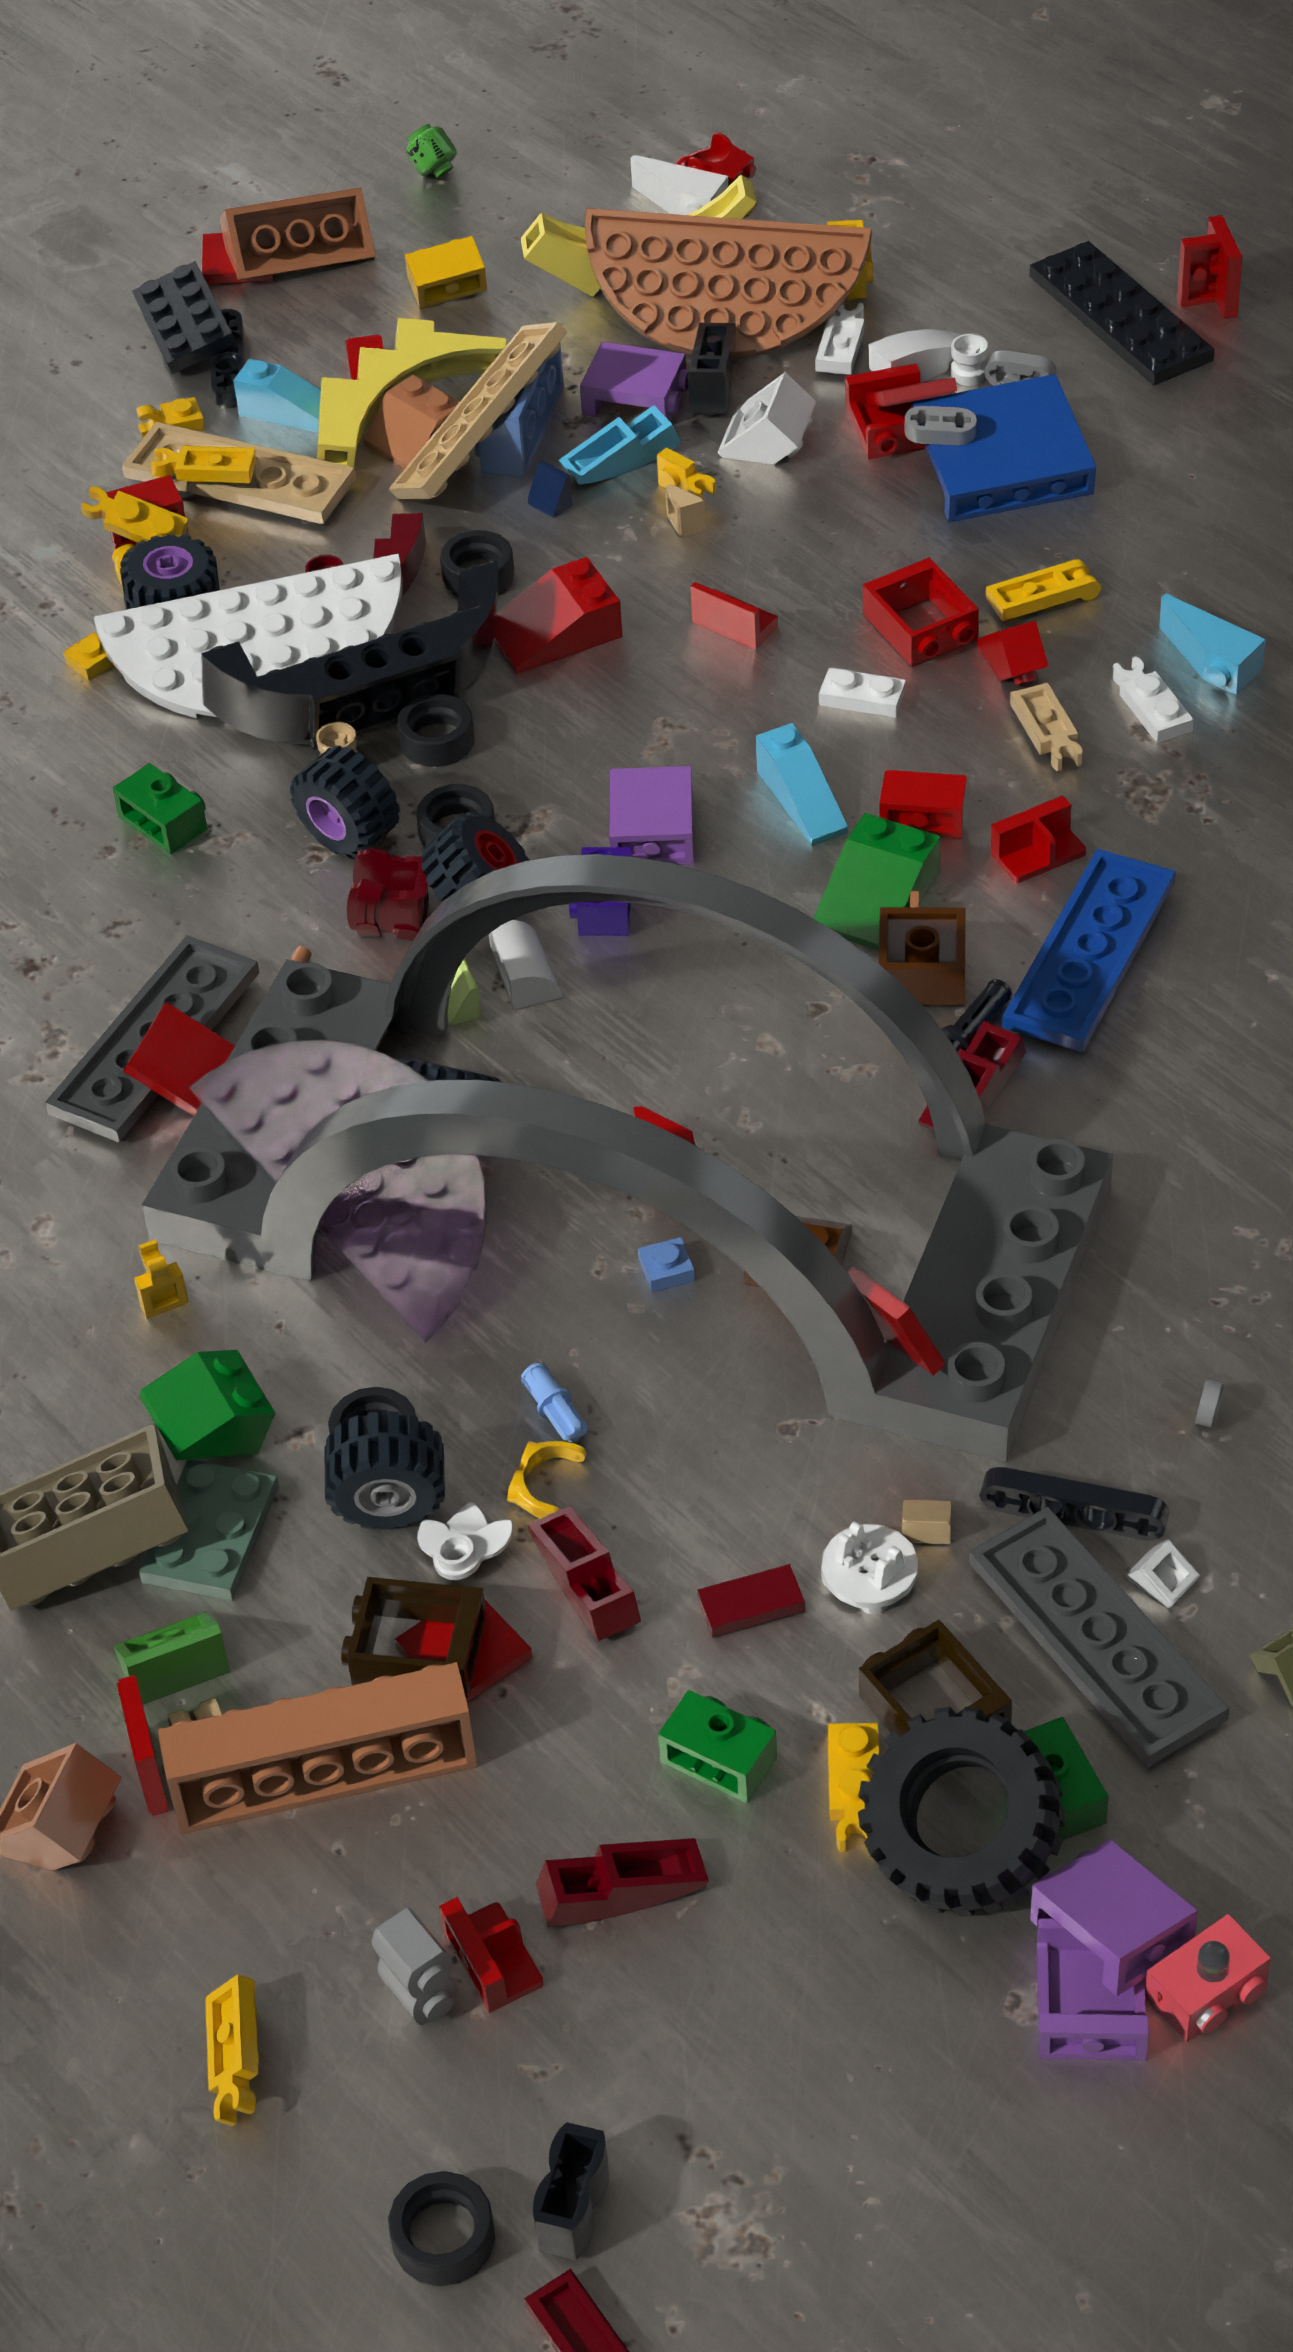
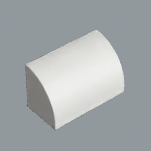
M511 920L489 933L491 954L514 1010L563 998L538 934L533 927L522 921Z

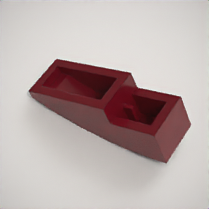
M423 513L392 514L390 538L375 539L373 559L399 554L403 579L402 597L417 576L424 557L426 537Z
M986 1021L982 1022L967 1050L960 1049L958 1051V1055L969 1072L979 1096L984 1114L999 1096L1026 1054L1022 1036ZM927 1105L918 1122L919 1125L934 1131Z
M571 1506L527 1524L529 1533L555 1580L597 1641L641 1622L634 1591L613 1567L608 1549Z
M696 1838L602 1844L599 1845L594 1857L545 1860L536 1882V1888L547 1926L556 1927L603 1920L644 1910L705 1888L709 1879Z

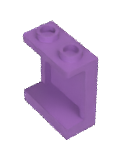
M601 342L580 384L582 415L596 417L603 402L608 401L648 408L655 405L670 421L672 414H677L679 411L683 391L687 392L689 390L686 354Z
M691 766L610 769V847H632V857L673 864H694Z
M1108 1839L1092 1850L1083 1851L1075 1860L1054 1873L1045 1874L1032 1885L1030 1921L1038 1927L1039 1919L1053 1918L1104 1961L1102 1984L1115 1996H1118L1144 1980L1148 1969L1195 1937L1198 1910L1111 1839Z
M1053 1918L1039 1919L1037 1928L1039 2059L1146 2061L1149 2027L1145 2004V1979L1120 1995L1115 1996L1102 1984L1104 1961Z

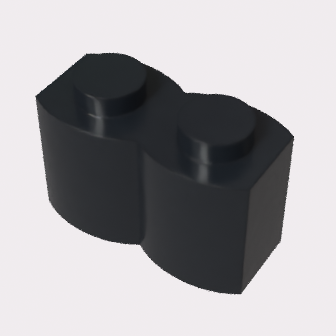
M566 2122L558 2130L551 2143L549 2151L550 2172L543 2178L536 2190L533 2200V2217L540 2252L577 2260L585 2252L591 2241L594 2230L593 2209L600 2203L607 2190L609 2165L604 2131Z

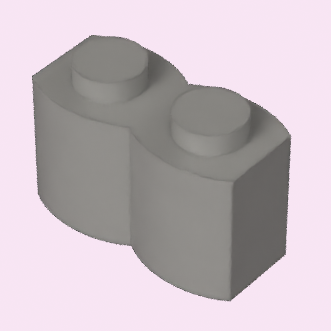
M406 1907L376 1927L372 1938V1946L380 1957L377 1969L379 1977L418 2024L423 2025L429 2020L436 2021L442 2018L451 2010L457 1989L456 1984L449 1976L452 1968L450 1955L413 1910Z

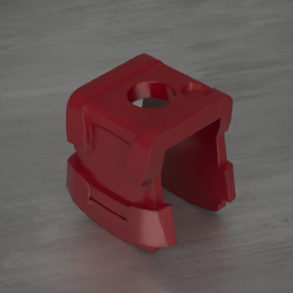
M369 847V850L366 849L358 852L353 869V884L349 891L346 908L350 929L356 930L359 936L381 937L382 933H392L397 935L398 939L414 940L427 918L429 907L427 876L422 871L421 864L423 861L421 856H406L404 858L390 855L389 851Z

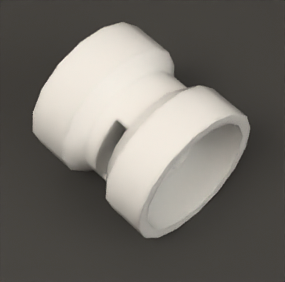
M964 334L952 341L951 356L954 360L951 363V378H955L956 383L964 386H974L985 381L984 371L987 365L985 359L988 354V342L985 338L976 334Z

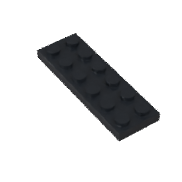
M1090 241L1080 243L1072 248L1030 264V278L1153 386L1214 361L1215 348Z

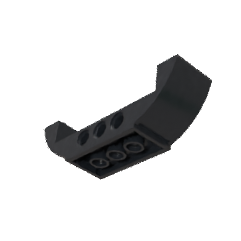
M495 560L482 565H474L459 572L457 612L450 616L431 622H422L412 628L393 634H384L377 639L355 646H347L340 651L318 658L312 657L302 663L283 669H274L258 677L239 641L225 646H216L209 651L201 653L203 705L220 720L239 731L261 739L286 744H311L313 750L318 749L316 734L326 724L333 722L347 723L355 729L356 736L397 723L398 715L403 707L415 698L428 694H446L459 698L460 693L471 685L482 671L492 651L498 596L497 562Z

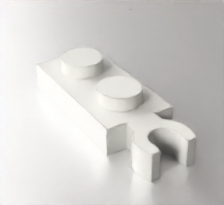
M843 302L836 309L837 316H830L827 320L815 359V368L818 372L852 375L865 332L863 303H858L855 310L848 311L845 310Z
M1138 657L1132 658L1131 670L1123 669L1119 663L1113 665V680L1120 686L1119 695L1156 743L1193 732L1194 719L1156 671L1145 674L1144 663Z

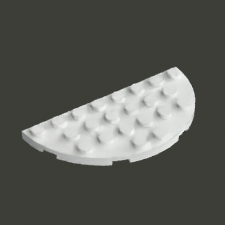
M399 554L93 617L100 642L110 662H113L115 667L123 674L125 681L136 691L154 703L179 714L197 718L199 714L217 717L203 705L201 653L209 651L216 646H225L239 641L258 677L274 669H283L302 663L312 657L318 658L340 651L347 646H355L377 639L384 634H391L395 626L394 618L399 602L402 599L403 579Z

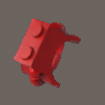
M720 132L712 135L710 147L688 154L687 157L681 156L674 163L728 176V187L740 175L750 179L756 173L754 157L747 154L745 150H741L733 145L730 139Z

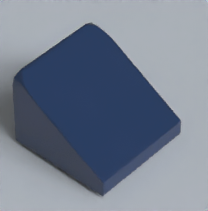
M543 460L539 462L528 495V504L553 518L572 506L570 475Z

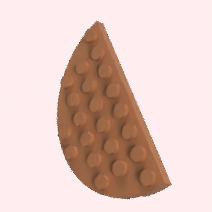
M586 208L585 236L590 263L597 283L606 299L615 311L643 336L666 348L692 355L699 323H736L733 358L767 353L802 338L829 318L849 295L863 270L872 238V229L861 227Z

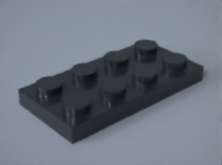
M196 261L187 265H180L171 273L156 280L146 281L139 288L132 291L171 374L237 344Z

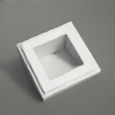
M1168 1539L1150 1549L1124 1577L1132 1585L1169 1608L1201 1575Z

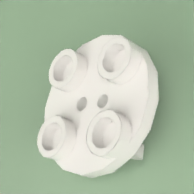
M853 1521L850 1528L833 1537L823 1551L822 1581L827 1589L840 1601L861 1608L865 1613L879 1614L884 1612L888 1605L896 1603L910 1592L918 1576V1557L912 1543L900 1532L884 1525H861Z

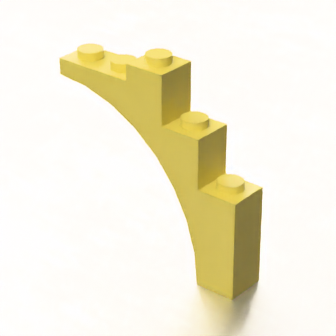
M740 175L722 194L688 215L734 219L748 217L757 202L752 181ZM541 212L521 237L524 259L594 297L599 291L600 286L597 283L590 263L585 228L564 223Z
M398 318L395 350L360 347L357 380L322 377L317 459L354 467L358 447L388 390L411 375L431 383L447 377L483 374L506 347V338L434 332V321Z

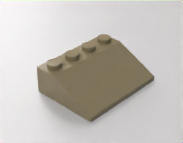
M154 1423L0 1492V1592L10 1611L23 1605H36L56 1590L65 1586L74 1587L88 1581L93 1574L110 1566L119 1567L126 1565L137 1554L155 1546H168L177 1541L182 1534L189 1532L185 1509L160 1435Z

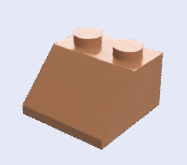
M411 375L385 393L363 438L364 445L405 469L460 401L417 376Z
M77 1743L23 1764L0 1808V1856L53 1871L73 1863H80L88 1856L95 1844L93 1834L100 1820L108 1815L115 1804L116 1797L113 1794L122 1777Z

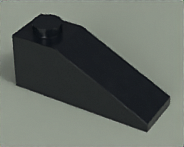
M699 323L688 370L690 413L714 416L727 412L731 389L736 323Z

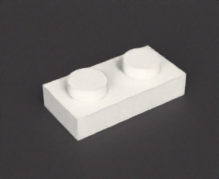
M829 668L819 691V705L896 718L906 693V680Z

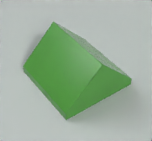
M206 1611L113 1645L125 1677L136 1675L143 1705L230 1673L219 1625Z

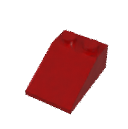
M588 557L574 560L548 571L497 612L493 641L515 673L519 674L623 637L620 600Z

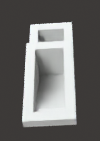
M922 329L885 337L869 344V369L877 371L917 363L920 370V383L925 382L951 369V363L954 360L951 356V344L960 335L945 330Z

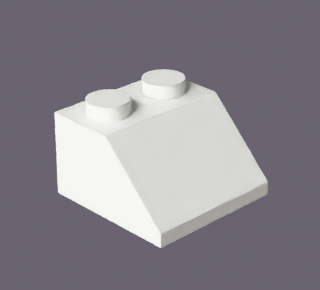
M786 372L736 407L717 453L722 458L774 465L785 456L788 458L793 457L803 446L804 441L802 437L813 421L811 414L816 401Z

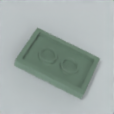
M190 1459L186 1461L176 1485L185 1509L189 1532L182 1534L177 1541L168 1546H155L148 1550L139 1571L141 1581L145 1584L233 1601L278 1491L277 1476Z

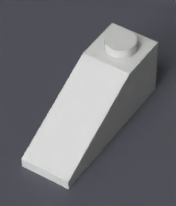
M634 154L630 158L632 188L669 214L688 215L712 201L728 188V176Z

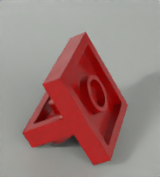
M1223 215L1208 217L1207 235L1181 239L1177 300L1181 308L1216 302L1223 319L1238 317L1243 256Z

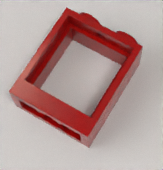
M930 557L862 584L863 615L911 667L979 638V608ZM929 599L946 617L913 631L896 612Z

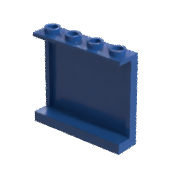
M1056 374L912 401L911 408L916 406L959 407L972 411L977 418L976 436L969 444L959 446L924 444L945 494L944 513L948 523L1094 494L1097 467Z

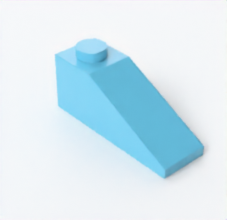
M249 359L233 380L239 416L318 433L320 389L281 365Z
M1167 593L1161 597L1159 628L1203 680L1237 695L1263 670L1266 639Z
M790 723L756 735L757 772L811 846L848 833V825L815 755L794 724Z

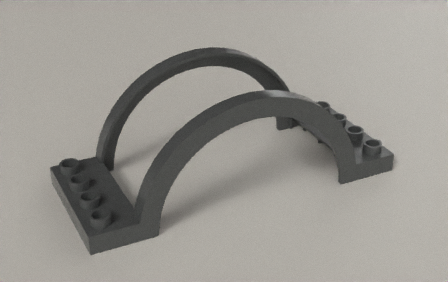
M600 854L564 855L524 861L492 871L466 884L449 896L425 920L397 968L392 983L327 969L317 963H302L286 959L142 1203V1210L149 1240L156 1239L159 1243L307 1281L312 1278L315 1272L314 1250L316 1232L322 1215L330 1202L345 1187L363 1175L381 1167L419 1157L483 1155L511 1158L570 1172L617 1189L656 1208L700 1235L740 1266L767 1292L789 1319L804 1342L817 1369L824 1392L827 1413L831 1417L1007 1463L1109 1196L1113 1154L1077 1146L1067 1140L1047 1139L986 1124L982 1104L969 1072L952 1043L929 1012L896 978L869 955L834 930L800 910L756 889L718 875L678 864L628 856ZM611 901L638 903L674 909L704 917L743 931L807 965L855 1002L887 1035L903 1056L924 1095L935 1131L937 1152L943 1157L961 1161L903 1300L912 1309L944 1359L945 1366L932 1376L888 1341L885 1343L869 1305L849 1274L828 1248L793 1213L769 1193L720 1159L689 1141L645 1120L603 1104L557 1091L521 1084L484 1080H434L402 1084L369 1093L348 1103L390 1025L399 1026V1031L402 1033L412 1029L443 1036L448 1028V1004L452 983L462 961L475 945L499 926L524 914L551 906L577 902Z

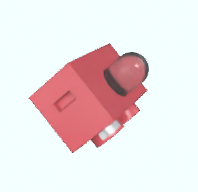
M1227 1914L1147 1970L1145 1998L1174 2030L1188 2042L1200 2032L1209 2034L1216 2030L1228 2015L1226 2009L1230 2006L1236 2008L1241 2003L1250 2005L1263 1995L1268 1987L1271 1958Z

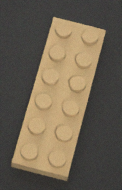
M558 322L522 326L388 490L398 500L433 499L439 496L448 485L446 480L449 476L468 462L471 456L469 452L472 448L491 434L493 431L492 424L495 420L514 406L516 402L514 397L522 388L529 386L537 378V369L541 364L552 358L561 347L559 342L567 334L565 329Z
M155 422L122 464L125 478L145 482L158 478L152 476L150 465L151 461H156L154 450L157 448H168L173 452H180L182 446L255 448L257 461L251 483H195L191 481H177L176 474L170 476L179 491L319 524L325 523L356 480L354 467L160 422Z

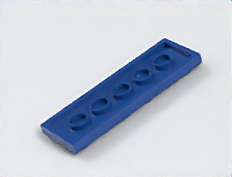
M1096 849L1004 1012L1002 1028L1084 1052L1173 888L1176 871Z

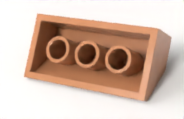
M361 187L225 209L219 218L225 249L239 281L376 257Z

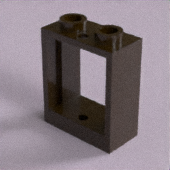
M367 1577L363 1595H356L353 1602L352 1623L355 1625L352 1636H345L341 1652L342 1665L348 1666L352 1685L370 1682L381 1676H397L419 1671L430 1665H446L457 1662L465 1697L469 1698L487 1620L483 1588ZM382 1616L455 1624L446 1662L373 1654Z
M939 1619L925 1628L914 1629L902 1642L886 1652H877L871 1655L858 1668L859 1697L890 1732L895 1730L900 1737L910 1730L907 1720L911 1719V1717L888 1691L935 1662L941 1666L973 1702L968 1707L981 1708L985 1715L989 1717L996 1713L1010 1722L1012 1720V1700Z

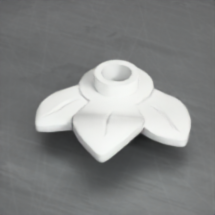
M468 1502L446 1524L433 1520H423L418 1530L417 1540L421 1550L433 1558L435 1569L440 1576L450 1580H460L476 1572L481 1561L499 1555L507 1547L512 1538L513 1524L511 1520H499L487 1524L483 1513L473 1502Z

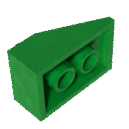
M864 813L844 844L813 919L834 930L848 941L879 950L880 907H910V891H919V904L921 903L940 873L941 836Z

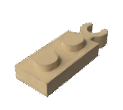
M1044 683L1010 692V705L1039 754L1051 752V765L1056 771L1062 770V760L1065 757L1073 759L1077 766L1082 765V747L1078 744V732L1050 685Z

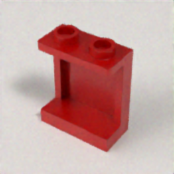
M917 363L845 376V407L868 460L926 449L924 444L914 443L905 436V415L911 409L912 402L870 408L866 398V393L920 383V370Z

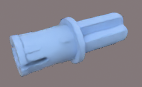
M544 1363L530 1365L522 1373L521 1377L523 1379H521V1383L538 1403L537 1412L542 1418L550 1420L563 1440H568L569 1443L579 1442L580 1437L587 1433V1425L571 1404L572 1396L570 1392L558 1385Z

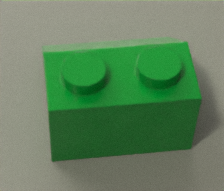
M238 1350L196 1352L142 1388L139 1394L141 1401L176 1461L258 1454L276 1414Z

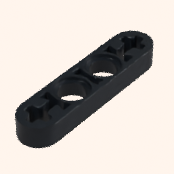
M223 309L221 312L237 344L233 345L234 347L227 348L211 356V386L214 402L217 406L221 408H235L238 406L233 380L245 365L244 327L240 312L234 309ZM225 368H234L232 370H222ZM226 386H232L231 390H226Z
M995 1467L986 1471L979 1494L980 1500L985 1506L998 1512L1030 1517L1049 1507L1064 1525L1141 1540H1156L1162 1537L1169 1517V1507L1166 1503L1151 1495L1006 1467ZM1043 1497H1050L1058 1501H1051ZM1090 1506H1097V1507H1100V1508H1104V1509L1107 1510V1511L1097 1510V1509H1094V1508H1092V1507H1090Z

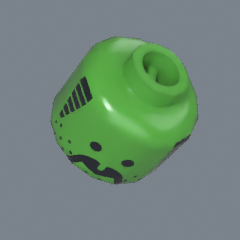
M426 124L407 138L409 144L406 148V155L421 176L426 177L434 174L438 179L453 169L454 166L451 161L455 158L457 150L441 127H431L430 124Z

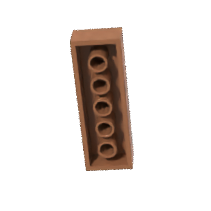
M457 1662L446 1665H430L422 1670L397 1676H381L370 1682L348 1687H331L317 1694L294 1699L282 1698L272 1704L245 1710L233 1709L222 1715L196 1721L184 1720L175 1723L173 1726L157 1729L166 1780L181 1834L477 1767L470 1714Z

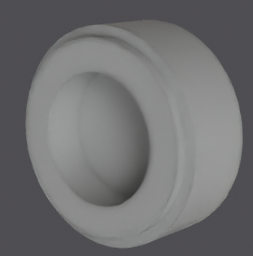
M1206 1378L1195 1424L1210 1428L1211 1425L1214 1426L1224 1388L1222 1381Z

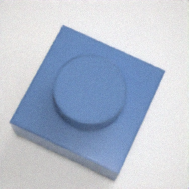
M681 1237L638 1248V1260L651 1293L695 1281L694 1268Z

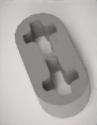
M998 350L990 356L984 373L988 382L995 386L1036 378L1037 373L1035 371L1040 372L1042 377L1056 374L1057 370L1053 361L1047 357L1009 350ZM998 365L1004 366L1005 372H1002L1001 367Z
M916 406L909 409L905 415V436L914 443L959 446L971 443L976 436V415L965 408Z

